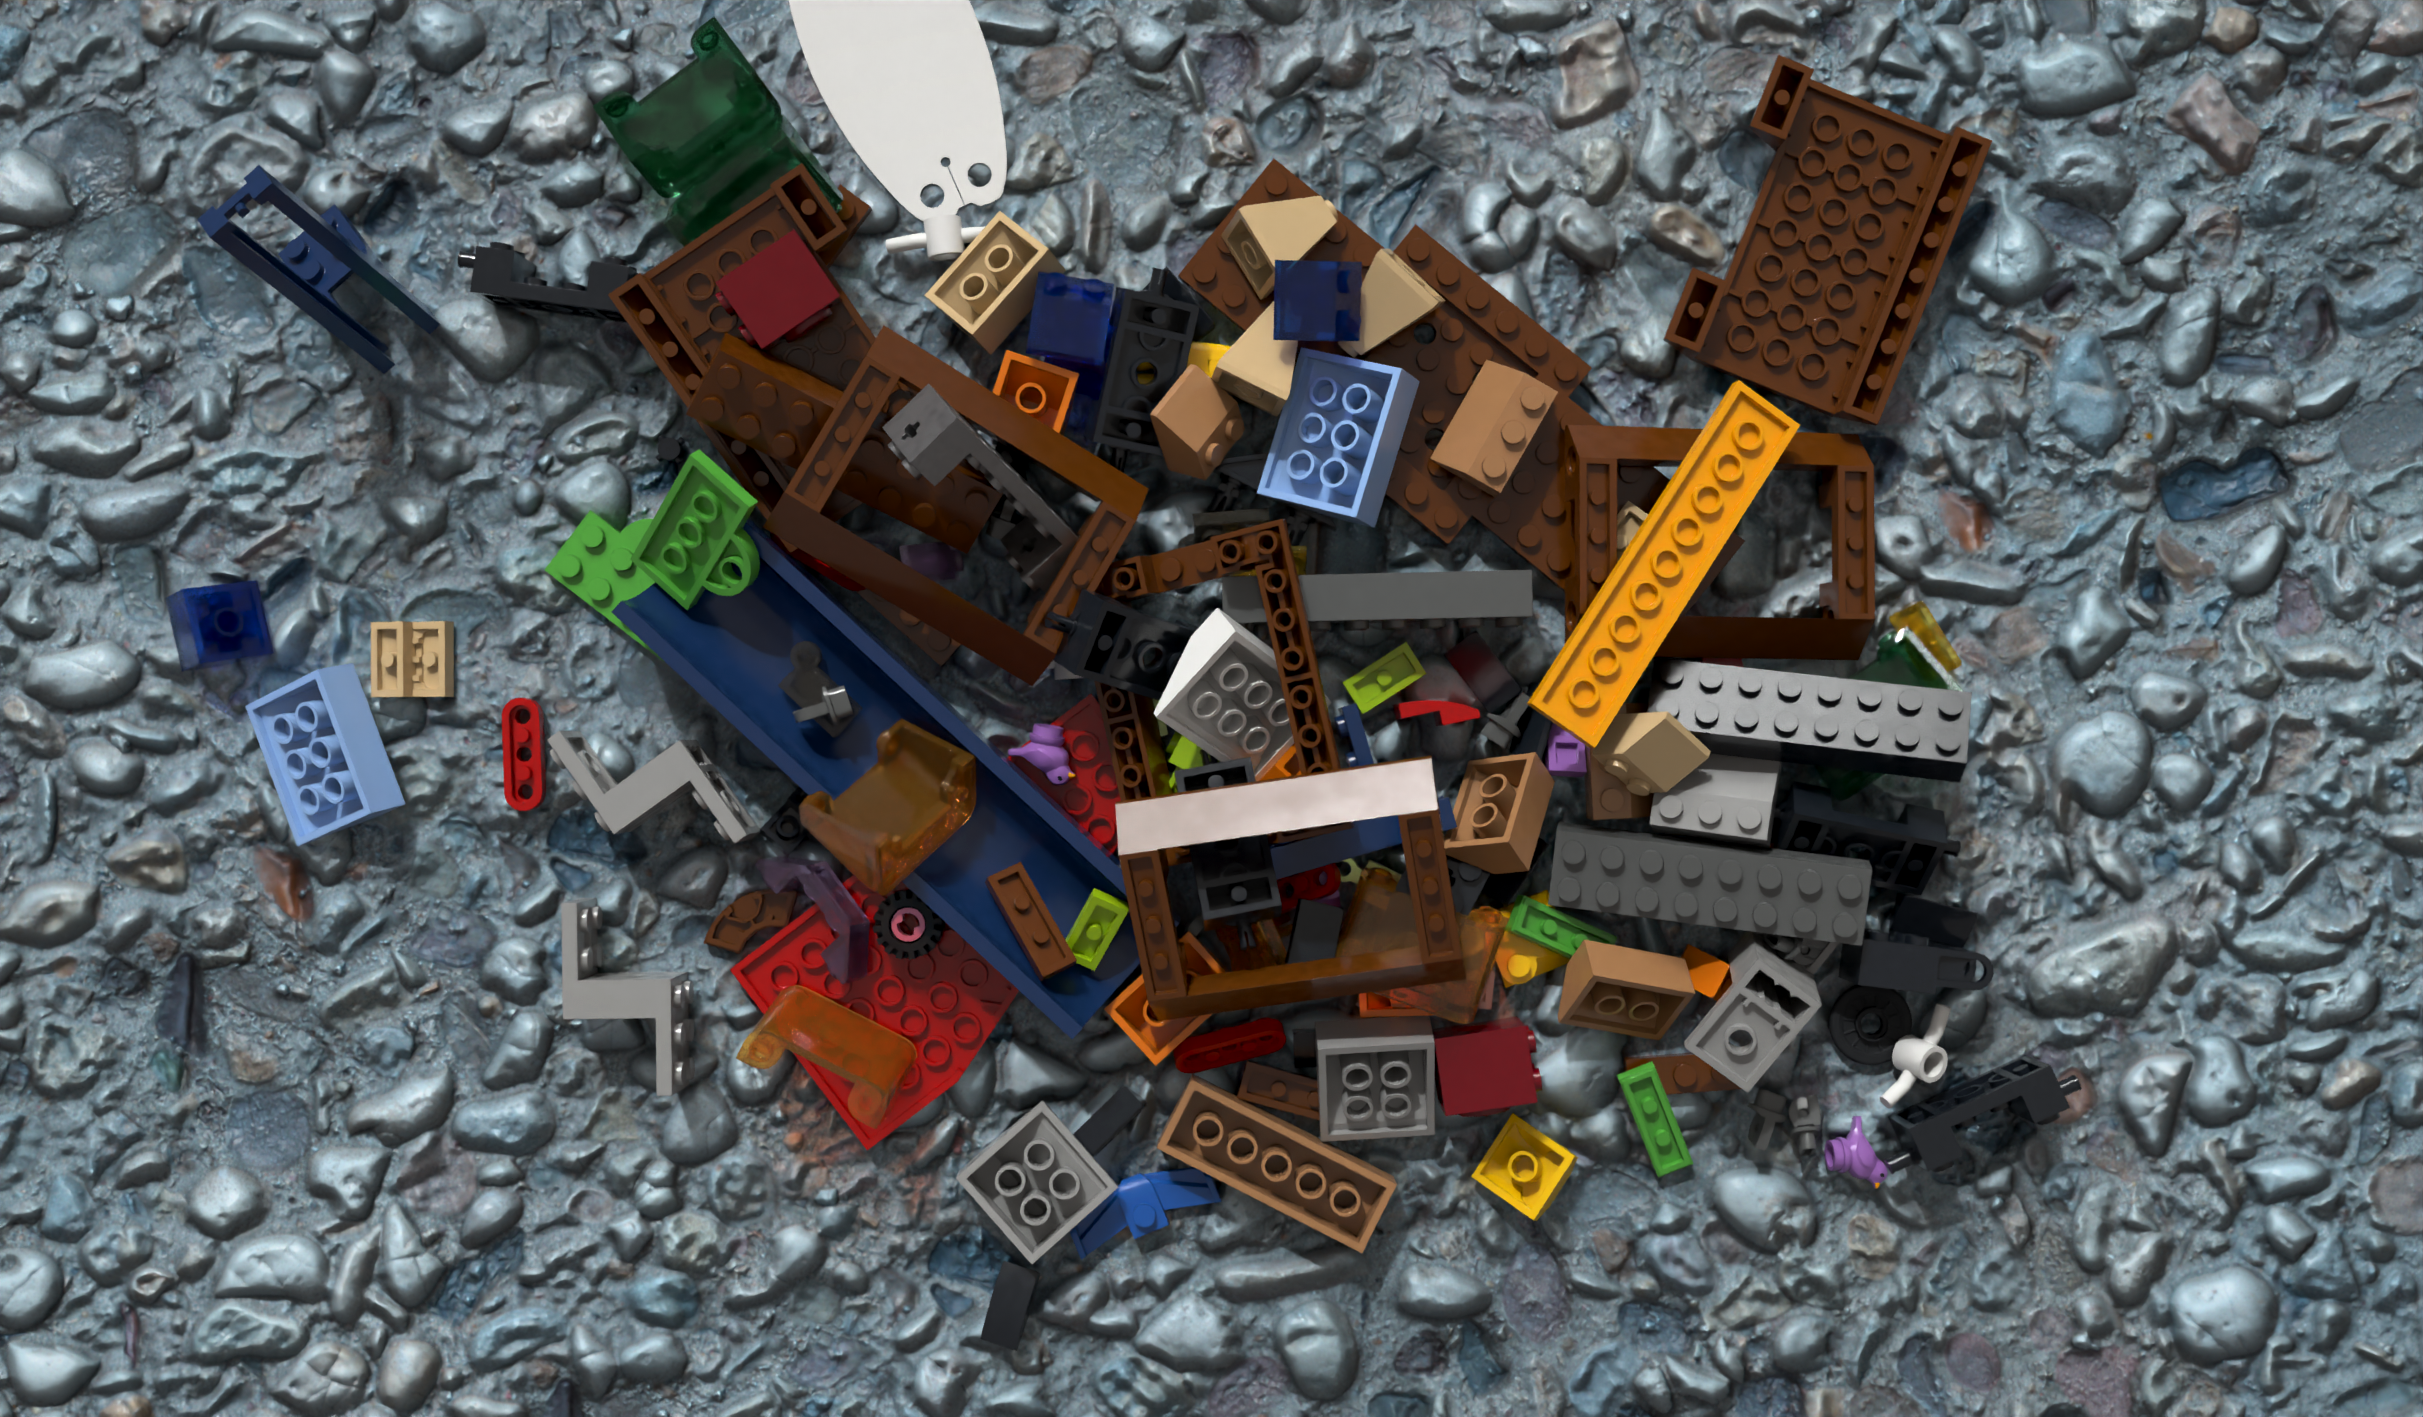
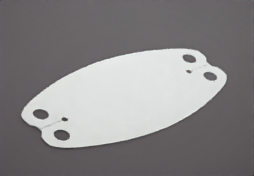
M789 0L797 36L806 62L833 118L863 162L903 207L916 218L924 221L933 216L956 215L958 209L964 206V204L973 203L983 206L1001 197L1007 176V150L1002 107L990 54L969 0ZM947 157L950 159L951 163L948 167L941 165L942 158ZM977 163L987 165L992 174L989 183L982 187L974 186L968 180V170ZM936 184L942 188L944 200L941 205L930 208L922 203L920 195L925 186Z

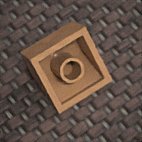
M1193 364L1187 367L1150 413L1168 470L1206 480L1213 470L1221 464L1224 456L1245 431L1237 401L1197 365Z

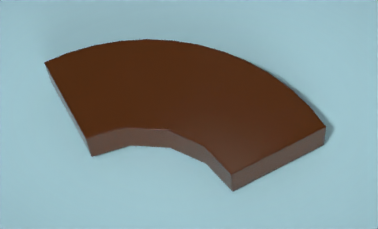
M769 888L739 898L717 916L706 934L704 944L738 954L742 953L748 940L760 930L769 927L785 928L790 924L799 891L786 888Z

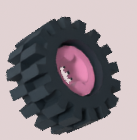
M910 889L893 893L878 906L879 910L875 913L873 919L875 920L873 931L877 933L878 939L876 940L878 944H882L886 948L884 951L888 954L896 955L895 958L916 959L929 953L941 941L945 922ZM905 913H911L919 920V925L914 928L913 935L903 933L900 929L899 924L905 920Z

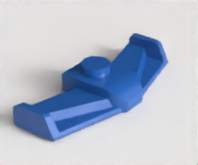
M1194 1167L1148 1174L1137 1173L1121 1180V1183L1118 1185L1119 1187L1071 1229L1070 1234L1082 1260L1126 1226H1129L1133 1238L1136 1239L1168 1226L1169 1219L1165 1210L1222 1202L1213 1177Z

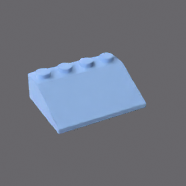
M1301 347L1292 377L1290 395L1282 408L1257 494L1340 520L1375 528L1420 381L1402 368Z
M353 663L317 669L245 706L297 847L381 816L405 805Z

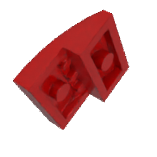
M1422 700L1393 704L1396 719L1433 712L1436 726L1480 718L1478 709L1455 702Z

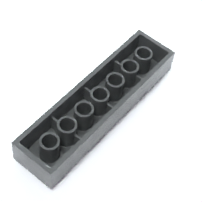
M1532 570L1298 575L1310 632L1329 631L1331 624H1344V631H1364L1369 629V623H1382V630H1403L1408 628V622H1420V629H1442L1446 627V622L1453 621L1458 622V628H1480V626H1485V621H1495L1496 628H1507L1523 625L1524 619L1533 617ZM1257 576L1222 577L1223 612L1251 633L1254 631V626H1268Z
M1559 822L1556 830L1548 905L1862 946L1872 867L1869 860Z

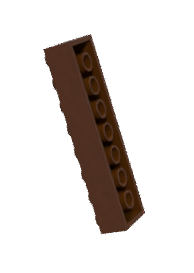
M725 333L692 396L686 415L788 466L798 469L843 392ZM880 411L834 488L967 554L1002 497L1003 492L999 493L984 477L985 475L979 469L976 470L965 458L936 486L924 476L917 480L902 465V460L888 447L892 439L882 427L893 417Z

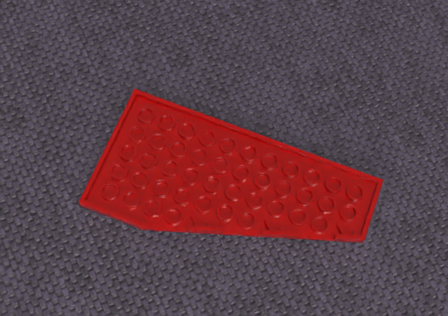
M1091 693L1050 724L1064 728L1063 737H1065V742L1062 746L1068 752V766L1075 773L1074 778L1064 785H1055L1048 780L1044 772L1024 757L1008 756V758L1113 854L1118 846L1115 804L1121 801L1100 704ZM877 858L730 969L867 1151L959 1081L1019 992L1011 982L946 922L941 941L924 956L910 960L909 958L899 959L895 958L896 955L885 952L886 948L882 944H878L876 940L878 939L877 933L873 931V926L875 925L874 915L879 910L878 906L888 896L901 890H908L909 888ZM905 913V920L899 924L900 929L903 933L913 935L914 928L919 925V920L915 915Z

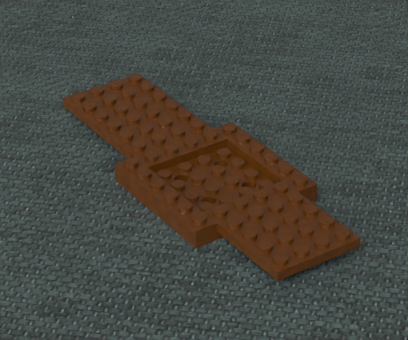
M1273 158L1180 272L1178 279L1243 332L1257 320L1274 300L1278 302L1280 298L1297 304L1300 307L1299 313L1302 314L1294 369L1301 347L1354 358L1338 344V341L1342 338L1338 334L1375 255L1380 249H1385L1336 209L1338 220L1329 233L1266 298L1260 300L1221 237L1238 209L1243 206L1320 196ZM1415 224L1393 252L1446 301L1436 310L1366 354H1358L1354 358L1402 368L1420 381L1384 497L1445 547L1452 541L1469 518L1472 517L1565 593V579L1575 576V502H1565V425L1603 426L1569 398L1592 367ZM1420 325L1430 326L1435 332L1434 341L1427 345L1418 343L1414 337L1415 328ZM1486 360L1524 372L1558 391L1503 490L1497 497H1493L1430 461L1429 459L1434 450L1429 449L1425 444V435L1429 431L1438 430L1443 434L1445 433L1473 384V376L1480 372ZM1617 465V514L1627 501H1630L1649 514L1670 479L1652 466ZM1734 531L1679 616L1687 614L1744 544L1745 540Z

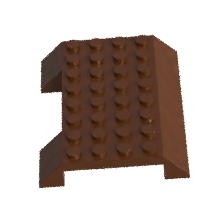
M1778 55L1749 125V128L1775 150L1724 279L1692 268L1663 340L1690 360L1831 417L1876 426L1880 421L1992 140L1960 127H1955L1946 134L1812 80L1813 68Z
M802 163L770 184L771 188L663 262L645 274H637L608 294L687 408L725 333L748 343L738 327L744 324L736 313L733 316L728 314L716 298L715 294L721 290L715 282L793 229H795L841 296L842 301L830 308L833 313L829 318L791 343L783 340L767 352H764L844 392L876 339L818 254L847 231V228ZM898 381L880 411L894 417L918 393ZM696 420L744 489L758 501L756 506L767 520L797 469ZM834 488L820 514L836 522L863 504V502ZM780 538L790 553L797 549L794 545Z

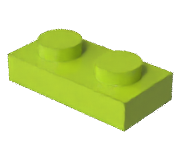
M1407 642L1345 680L1342 684L1354 703H1357V707L1363 715L1427 673Z
M1093 889L1065 939L1077 959V964L1094 971L1096 970L1129 911L1127 902L1098 889Z

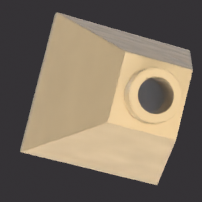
M1321 195L1246 205L1238 209L1221 237L1258 297L1262 300L1329 233L1337 223L1338 214L1334 205L1329 200L1324 201Z
M1380 249L1375 255L1338 335L1342 338L1338 341V344L1354 358L1358 354H1366L1439 308L1446 300L1391 249Z
M1280 298L1278 302L1274 300L1219 359L1211 379L1227 393L1278 417L1290 395L1302 314L1299 313L1300 307L1287 299Z

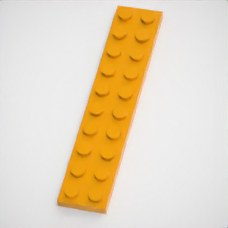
M1740 380L1732 383L1527 702V705L1587 747L1595 748L1800 427V424Z

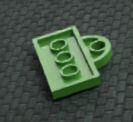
M699 449L689 455L630 560L686 610L697 604L705 589L722 596L739 594L754 583L760 569L757 548L751 537L743 529L758 501ZM731 562L740 568L742 577L735 574Z
M590 510L545 568V571L665 662L612 613L613 609L622 600H629L639 595L655 583L653 579L630 560L653 519L635 521L620 532L597 513Z

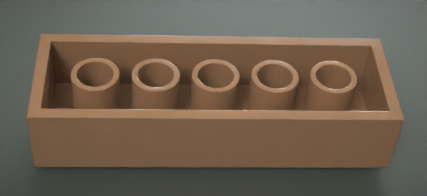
M1193 1073L1157 1142V1149L1360 1253H1363L1397 1186L1394 1176L1328 1142H1321L1320 1138L1246 1100L1237 1098L1236 1095Z

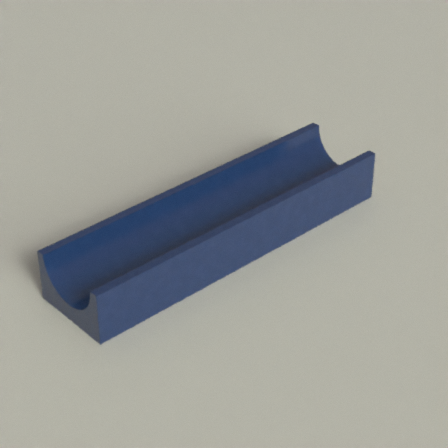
M750 518L746 521L743 529L751 537L757 548L760 569L754 583L739 594L722 596L705 589L697 604L686 610L655 582L639 595L629 600H622L613 609L612 613L1071 1039L1082 1030L1096 1011L1140 964L1129 910L1095 971L1075 963L1073 967L1040 982L985 884L986 878L1021 862L1063 937L1066 939L1094 888L1128 903L1120 861L789 554L781 549ZM731 562L735 574L742 577L740 568ZM823 686H826L827 690L845 686L854 715L839 719V725L834 726L827 714L802 722H795L792 712L822 702ZM1173 911L1175 926L1180 923L1181 917Z

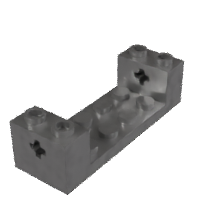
M928 384L882 427L892 439L888 447L902 460V465L913 477L919 480L924 476L934 486L964 458L976 470L979 469L989 483L999 493L1003 492L1008 497V501L1025 516L1000 540L1009 551L1005 556L1006 560L1021 573L1019 576L1034 592L1040 587L1047 593L1078 541L1079 536L1066 520Z

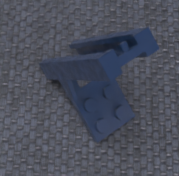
M260 165L244 178L247 183L218 209L212 206L197 219L214 242L383 374L395 365L394 361L384 354L389 348L347 314L331 294L352 274L356 273L428 334H431L441 325L424 303L388 273L340 208L334 204L324 214L319 216ZM252 198L260 205L269 201L304 230L278 253L283 262L230 220L235 213L244 218L250 212L246 204Z
M1357 703L1338 708L1340 716L1333 718L1339 738H1347L1350 752L1344 754L1347 767L1374 764ZM1438 796L1443 831L1456 828L1457 824L1449 797ZM1398 815L1354 821V828L1270 845L1276 880L1401 844L1402 838Z

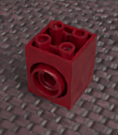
M795 229L715 282L721 290L715 294L718 301L728 314L733 316L737 313L744 323L738 329L750 346L756 348L760 346L766 352L783 340H786L787 343L795 341L832 315L833 312L830 308L842 301L841 296Z
M1517 1016L1432 1029L1435 1042L1436 1091L1438 1104L1445 1116L1457 1114L1462 1117L1488 1116L1505 1112L1511 1106L1538 1103L1536 1092L1542 1091V1081L1539 1068H1535L1534 1063L1531 1061V1053L1537 1052L1533 1030H1529L1528 1025H1525Z

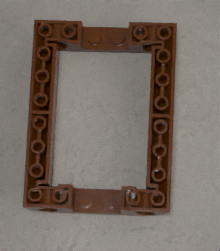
M883 325L763 528L1033 686L1054 660L1063 638V632L1045 627V619L1053 621L1047 617V614L1054 612L1069 618L1074 611L1082 588L1095 592L1134 526L1149 488ZM898 381L917 393L930 384L971 426L1095 502L1101 501L1094 513L1088 515L1077 533L1080 536L1043 600L1037 601L1026 619L1028 625L1023 634L820 514L828 497Z
M1565 425V502H1575V576L1565 579V643L1617 564V465L1679 467L1703 429ZM1796 432L1772 469L1822 471V486H1819V509H1832V582L1819 584V607H1823V618L1679 616L1653 657L1859 660L1875 621L1874 465L1858 434Z
M1285 519L1210 537L1211 540L1171 551L1151 556H1136L1111 563L1095 593L1113 598L1129 608H1132L1131 601L1256 570L1301 775L1341 769ZM1094 681L1121 801L1173 794V789H1171L1169 784L1170 776L1157 717L1154 715L1153 699ZM1353 822L1270 833L1267 834L1269 844H1280L1352 829L1354 824ZM1239 838L1216 842L1224 849H1231L1238 844ZM1188 845L1165 849L1169 866L1192 862Z
M1431 756L1116 802L1118 855L1147 999L1158 1021L1467 979ZM1398 815L1419 946L1190 977L1188 987L1186 977L1188 962L1184 942H1178L1167 886L1169 865L1166 848Z

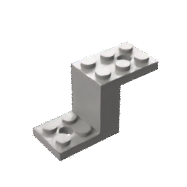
M558 731L547 739L553 748L550 750L553 760L560 768H567L575 779L572 782L575 791L583 800H590L597 810L594 813L597 822L607 832L611 830L613 834L634 831L695 787L692 790V795L703 809L706 810L709 807L717 818L714 825L726 841L731 839L734 844L751 840L760 833L758 825L697 740H679L617 784L580 731Z
M579 898L561 903L563 1019L656 1018L657 1096L674 1095L689 1085V1080L694 1078L695 1073L694 1057H689V1042H692L694 1038L693 1019H688V1004L693 1002L694 985L692 981H688V971L598 973V967H601L603 962V948L601 944H597V929L602 927L603 913L602 908L597 906V898Z
M1746 931L1727 954L1732 985L1684 1041L1685 1048L1748 1093L1822 1006L1813 974L1839 943L1827 942L1828 944L1820 952L1815 962L1808 965H1800L1793 959L1786 960L1780 957L1775 949L1764 941L1765 933ZM1736 1030H1745L1752 1037L1747 1045L1738 1047L1730 1043V1035Z

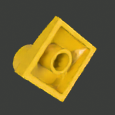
M1547 889L1528 896L1555 909L1554 906L1548 905L1549 892ZM1515 902L1510 903L1507 907L1502 906L1478 916L1485 940L1505 988L1515 984L1526 983L1535 976L1567 964L1570 960L1505 931Z
M1512 1113L1471 1177L1530 1219L1537 1221L1551 1206L1573 1171L1578 1157Z

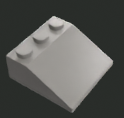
M1710 753L1707 760L1666 793H1654L1649 825L1657 833L1770 848L1782 762Z
M1430 1016L1315 1022L1321 1142L1435 1135V1042Z
M1043 1100L984 1148L956 1176L960 1184L1031 1264L1035 1263L1119 1187Z

